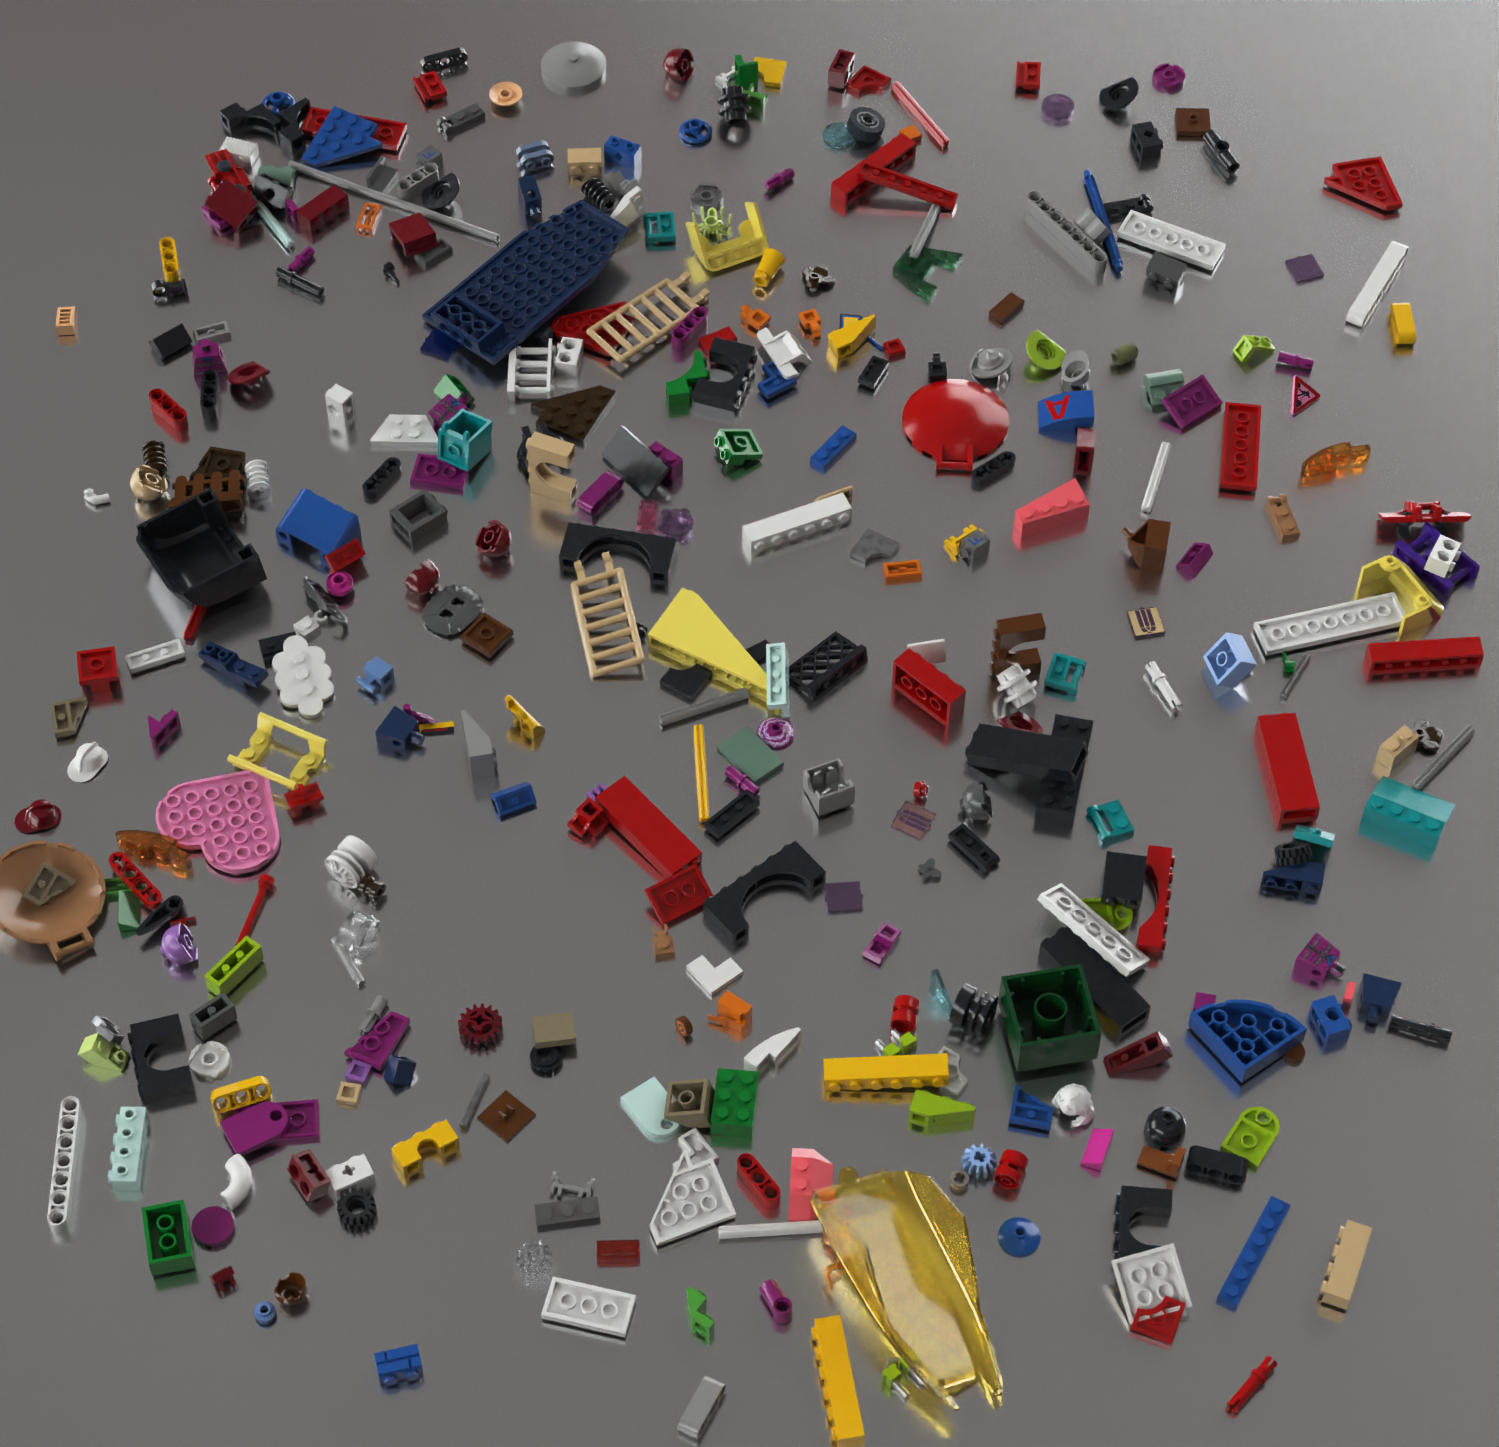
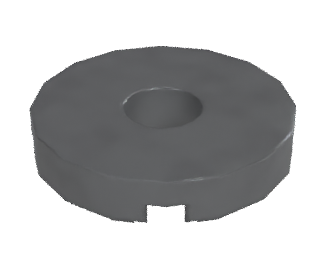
M701 184L699 187H694L691 190L690 203L692 207L701 211V206L704 207V212H707L711 207L717 210L723 203V192L716 185Z

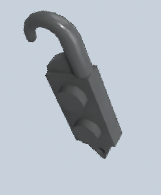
M305 576L303 578V588L307 592L308 597L317 603V607L321 611L333 614L330 616L333 622L340 626L347 625L348 619L339 609L336 602L319 583H315Z

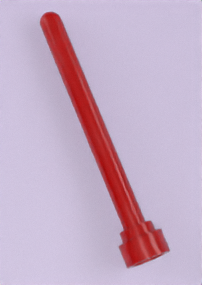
M267 874L260 876L258 880L259 891L236 945L246 935H249L266 892L274 886L275 879Z

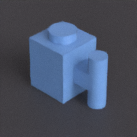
M376 656L371 661H368L363 668L365 679L359 676L356 678L355 683L370 693L375 694L377 688L383 690L395 679L393 667Z

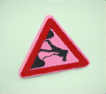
M1298 375L1293 377L1292 415H1296L1321 397L1320 393Z

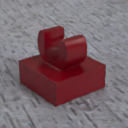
M227 1266L209 1276L213 1284L218 1283L221 1291H225L223 1283L226 1280H229L232 1286L236 1284L235 1280L229 1277L235 1274L231 1266Z

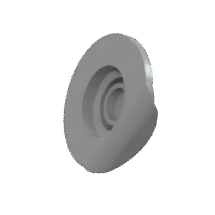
M1004 348L980 349L974 354L969 370L975 377L983 379L993 378L1003 374L1010 368L1013 357L1011 352Z

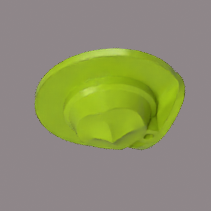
M1036 330L1027 338V354L1035 365L1044 370H1056L1062 365L1066 351L1044 333Z

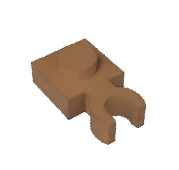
M664 924L663 931H658L656 925H654L653 935L655 937L652 938L655 959L675 956L672 935H668V925Z

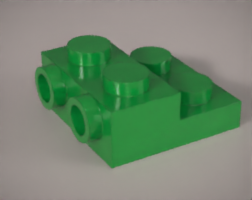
M719 429L714 438L715 447L720 449V458L725 460L727 465H743L745 460H761L763 456L762 450L751 429Z

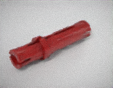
M1266 1356L1259 1367L1251 1371V1376L1227 1402L1229 1408L1235 1402L1237 1403L1232 1409L1233 1412H1239L1240 1408L1255 1390L1267 1381V1376L1277 1367L1278 1364L1275 1360L1268 1366V1363L1273 1359L1272 1357Z

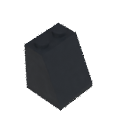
M1107 851L1100 902L1108 906L1124 905L1129 909L1140 908L1147 856Z

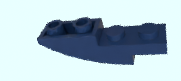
M209 642L198 653V656L213 669L244 687L249 684L257 688L269 676L267 670L240 659L237 653L212 642Z

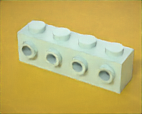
M121 1107L120 1114L116 1115V1127L118 1129L117 1133L113 1135L115 1151L111 1152L110 1161L113 1165L112 1170L108 1171V1183H111L113 1191H139L149 1119L146 1107Z

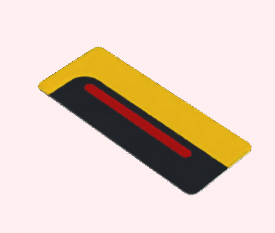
M454 722L419 724V733L424 736L454 734Z

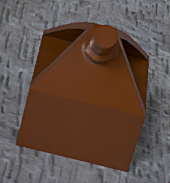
M1148 519L1136 532H1131L1127 527L1122 529L1121 532L1128 541L1129 551L1140 570L1163 573L1171 522Z

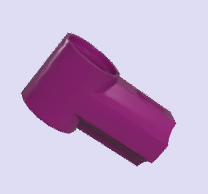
M770 1279L764 1282L759 1287V1290L773 1312L774 1320L779 1324L789 1323L793 1317L791 1300L785 1296L776 1280ZM786 1309L787 1311L781 1312L779 1310Z

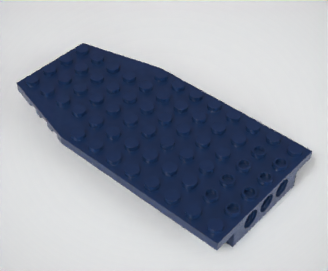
M579 200L563 209V213L559 215L554 214L548 217L549 220L543 224L539 222L534 225V229L521 232L422 314L423 320L492 365H495L588 287L630 234V230L585 201Z

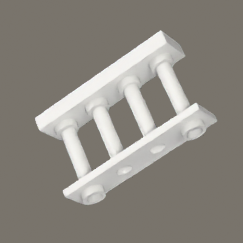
M549 338L548 347L521 348V346H517L509 353L508 403H515V398L519 394H547V399L554 396L552 363L553 356H556V346H553L552 338ZM521 355H548V361H520L517 358ZM520 368H547V374H519L517 370H520ZM520 381H547V387H519L516 383Z

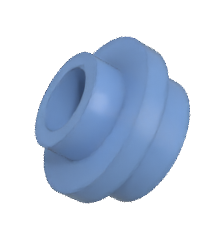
M268 1301L260 1302L254 1309L255 1318L262 1323L270 1322L276 1315L275 1306ZM268 1309V1312L261 1313L262 1310Z

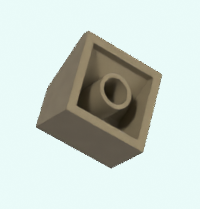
M709 1079L669 1081L664 1118L691 1129L695 1127H711L715 1090Z

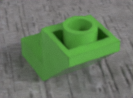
M688 1287L686 1292L691 1325L710 1338L714 1333V1321L709 1315L703 1313L707 1307V1297L702 1291Z

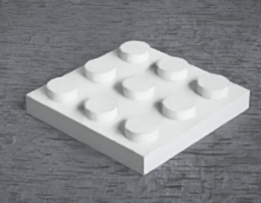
M1174 1243L1111 1261L1129 1324L1133 1323L1138 1308L1146 1310L1155 1308L1163 1301L1165 1296L1186 1303L1184 1309L1192 1307ZM1180 1306L1165 1309L1166 1313L1175 1312L1180 1309ZM1163 1311L1153 1314L1152 1318L1164 1315ZM1150 1315L1140 1316L1138 1322L1150 1319Z

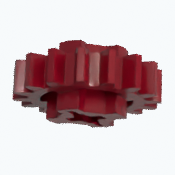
M484 1003L479 1008L473 1004L472 1010L466 1008V1014L461 1013V1020H458L459 1034H462L463 1040L468 1039L470 1045L476 1042L478 1047L481 1042H484L485 1046L488 1045L489 1040L495 1042V1036L500 1037V1030H503L502 1016H499L498 1010L492 1011L491 1005L485 1008Z

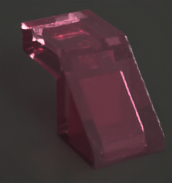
M640 501L637 529H656L659 501Z

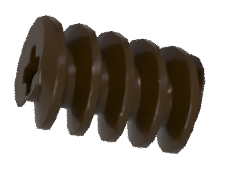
M152 440L145 443L142 447L143 463L159 471L158 475L163 478L164 473L167 471L165 445L162 441Z

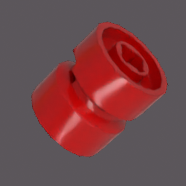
M899 995L894 999L890 1022L892 1029H897L901 1033H911L916 1030L917 1014L920 1008V1001L910 995Z
M1007 1149L1003 1151L999 1161L1000 1165L997 1166L993 1177L994 1181L1004 1188L1017 1189L1028 1165V1158L1016 1150Z

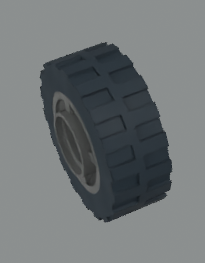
M866 107L853 109L846 124L848 132L854 138L869 143L875 142L877 139L879 140L885 128L882 115L876 110Z

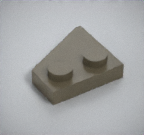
M87 696L50 703L55 738L76 733L88 705Z
M42 862L22 898L41 907L74 886L76 880Z

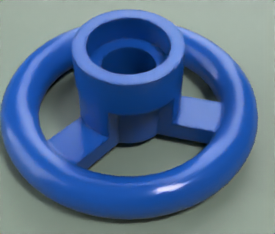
M285 92L271 93L262 101L266 107L269 100L273 103L272 112L276 117H279V113L282 112L278 111L279 108L295 104L294 98Z
M690 119L680 126L679 134L684 141L699 144L711 137L712 127L702 119ZM703 126L707 128V134L705 136L701 134V129ZM685 134H692L698 139L689 138Z

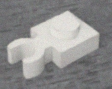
M318 610L312 618L307 615L293 625L294 630L307 640L320 631V626L328 623V616L320 618L322 611Z

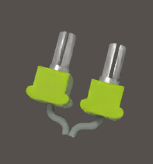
M897 1029L892 1030L891 1034L899 1041V1047L893 1042L886 1046L880 1039L875 1042V1045L883 1052V1056L901 1055V1051L903 1055H914V1052L917 1050V1037L913 1036L910 1032L902 1035Z
M908 1351L902 1357L895 1359L890 1357L886 1360L887 1365L882 1372V1384H886L890 1389L896 1388L904 1398L909 1397L910 1392L900 1382V1371L906 1376L909 1374L913 1376L920 1385L926 1383L927 1380L917 1369L918 1360L913 1355V1351ZM899 1361L898 1369L896 1368L897 1365L895 1363L890 1365V1362Z

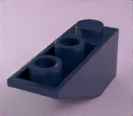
M1307 861L1305 863L1301 862V864L1264 871L1261 885L1271 888H1283L1289 891H1302L1308 894H1320L1325 864Z

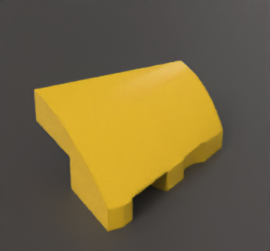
M511 695L505 697L506 708L520 719L521 729L535 740L545 731L544 727Z

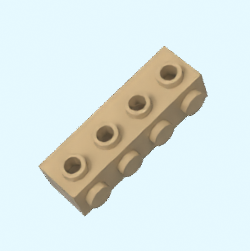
M1347 1220L1345 1227H1340L1337 1238L1341 1239L1340 1245L1335 1244L1332 1252L1335 1261L1334 1263L1329 1262L1326 1274L1330 1275L1328 1281H1323L1320 1293L1324 1294L1322 1302L1347 1310L1372 1227L1351 1220Z

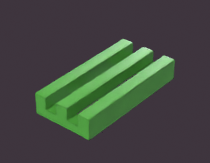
M119 877L104 879L106 887L105 900L118 898V891L133 893ZM139 884L136 889L143 890V884Z

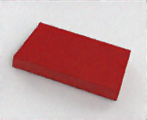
M697 863L644 890L662 926L703 905L708 897L713 896Z

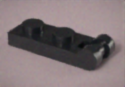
M1148 194L1103 204L1108 220L1127 217L1130 210L1145 214L1154 209L1153 204L1149 202Z
M963 823L948 834V838L975 862L983 873L989 871L992 865L1000 862L999 856Z

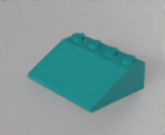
M1382 776L1364 808L1361 821L1435 850L1456 805Z

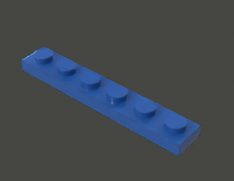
M1271 1195L1221 1288L1217 1300L1237 1309L1290 1209V1204Z

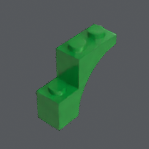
M701 350L694 351L693 365L686 374L673 381L665 382L666 398L669 407L690 404V397L693 396L692 390H694L698 378L710 380L709 370L705 369L707 367L706 357H702Z

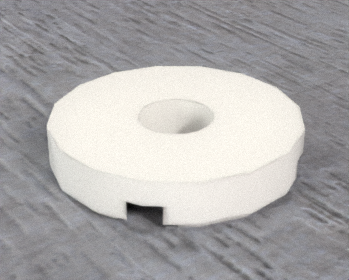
M207 1041L205 1044L197 1045L191 1051L189 1064L195 1076L204 1080H213L223 1076L228 1071L231 1059L226 1046L220 1042ZM208 1057L215 1058V1061L212 1063L204 1062Z

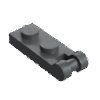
M475 103L448 117H440L437 120V124L449 135L485 118V112Z

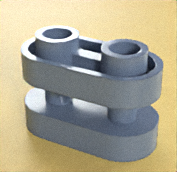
M544 140L523 144L516 149V155L524 170L549 166L554 161V156L550 151L548 143Z

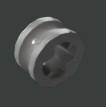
M963 1170L954 1171L950 1177V1186L955 1191L966 1190L969 1184V1175ZM956 1178L963 1179V1183L959 1184V1181L956 1183Z

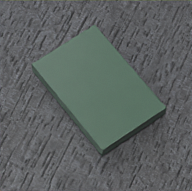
M748 726L717 745L720 753L738 771L746 774L755 785L784 766V762Z

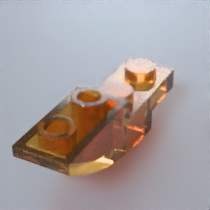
M1350 442L1329 446L1314 453L1302 463L1300 476L1330 474L1336 472L1337 466L1367 462L1371 448L1369 444L1351 447Z
M122 830L115 833L118 846L124 850L128 849L134 852L140 858H146L151 861L154 855H156L157 858L165 859L175 867L183 868L187 871L192 866L190 854L180 850L178 840L142 830Z

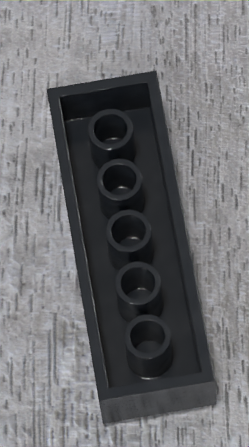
M1055 714L1051 736L1084 741L1087 750H1089L1094 721ZM1086 760L1075 783L1042 778L1035 820L1073 827Z

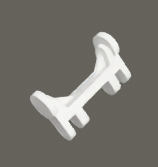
M735 65L732 66V71L729 73H721L715 77V80L723 88L729 87V80L735 77Z

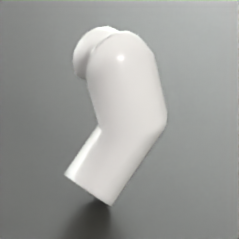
M92 488L84 490L85 500L93 505L110 502L109 494L96 495Z

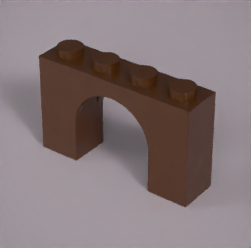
M1042 613L996 621V628H993L995 639L992 640V663L989 664L990 672L995 675L996 681H998V674L1016 663L1020 665L1023 671L1026 669L1031 671L1027 676L1040 674L1042 662L1037 648L1019 651L1010 650L1021 643L1045 639L1046 626Z

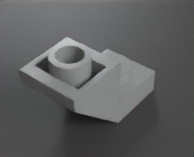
M620 170L614 173L613 171L608 172L604 175L605 179L601 181L608 187V190H611L618 196L627 194L639 185L636 179L630 181L625 179Z

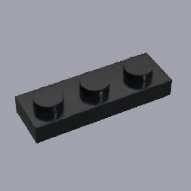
M746 789L704 823V828L718 839L760 806V801Z

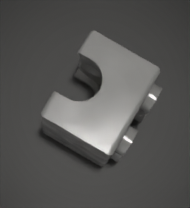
M839 758L803 771V787L818 816L854 804L855 786L851 779L846 780L843 770L844 766Z

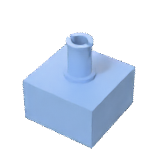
M1228 632L1203 656L1216 684L1229 688H1234L1257 665L1243 636Z

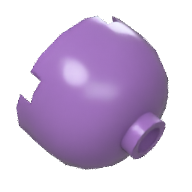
M177 924L163 934L160 951L164 958L167 957L169 961L179 965L190 963L198 958L197 946L192 947L191 941L194 938L186 925Z

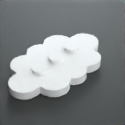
M298 635L288 637L283 643V652L277 653L272 659V668L276 673L275 685L281 690L280 700L283 705L289 708L298 707V711L303 717L314 719L322 713L323 702L333 697L334 685L330 681L331 669L325 664L326 656L324 650L317 646L308 647L307 641Z

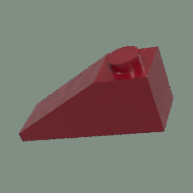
M1156 1031L1103 1058L1109 1074L1113 1076L1157 1065L1173 1057L1167 1039L1159 1031Z

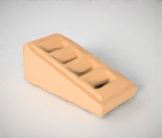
M75 306L57 308V336L75 334Z

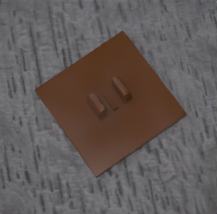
M505 1090L477 1119L508 1143L536 1116V1113Z

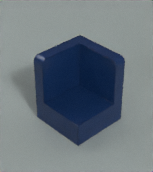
M390 1054L384 1079L392 1084L410 1086L417 1062L409 1057Z

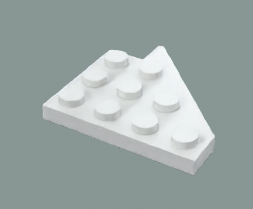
M683 1150L649 1226L657 1246L736 1217L735 1209L713 1158L693 1165L687 1150Z

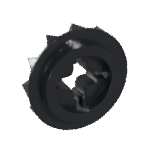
M534 1046L530 1052L531 1065L537 1071L543 1070L545 1073L548 1070L554 1071L557 1066L561 1065L563 1059L559 1046L535 1048ZM550 1054V1059H551V1060L546 1059L545 1061H543V1057H542V1056H545V1057H546L547 1055Z

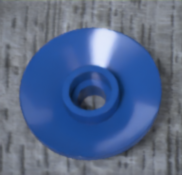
M1014 1217L1008 1219L1001 1225L998 1232L1000 1246L1005 1252L1013 1256L1023 1257L1030 1255L1036 1251L1040 1244L1041 1235L1038 1227L1026 1218ZM1016 1232H1022L1023 1235H1018Z

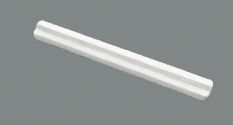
M1164 441L1161 443L1141 510L1143 512L1146 511L1148 513L1151 511L1171 444L1169 442L1166 443Z
M822 1220L720 1226L718 1228V1235L720 1239L822 1233L824 1225Z

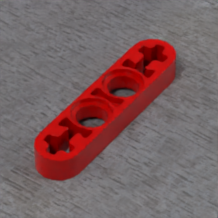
M114 852L110 855L109 864L111 869L147 908L155 910L163 903L161 892L124 853ZM116 860H118L119 862L122 861V868L118 862L115 863ZM128 871L135 872V875L133 877H125V874ZM139 884L147 885L146 889L144 890H138L136 888ZM149 894H151L153 899H157V901H150Z

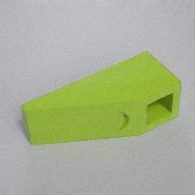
M916 1089L909 1109L908 1120L926 1126L971 1121L975 1118L976 1106L968 1102L952 1100L947 1096L934 1095L926 1090Z

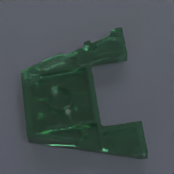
M910 245L893 266V272L906 283H911L917 292L920 291L928 301H931L938 291V286L926 282V278L939 262L956 268L961 262L963 254L923 247L918 258H914L909 255L912 245Z

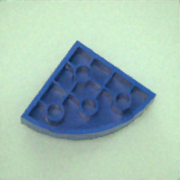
M1239 999L1204 1005L1190 1013L1188 1026L1241 1083L1284 1055L1285 1052L1300 1042H1303L1307 1030L1296 1018L1286 1012L1284 1014L1275 1010L1274 1006L1257 1001Z

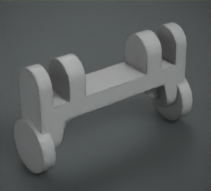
M553 1171L550 1196H553L554 1191L558 1190L557 1197L560 1198L563 1191L577 1193V1199L583 1198V1195H586V1198L591 1197L595 1186V1178H591V1181L586 1185L577 1187L565 1185L558 1178L557 1172Z

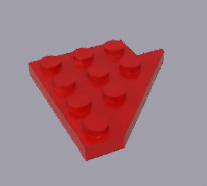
M1381 156L1334 163L1332 170L1335 176L1324 178L1325 185L1385 211L1402 208V200Z
M623 301L556 317L550 327L554 330L556 337L561 339L562 337L583 339V347L611 357L586 333V330L624 306L626 302ZM626 314L622 315L631 325H634V317ZM616 319L609 323L623 338L629 332ZM604 328L596 331L614 350L617 349L620 343Z

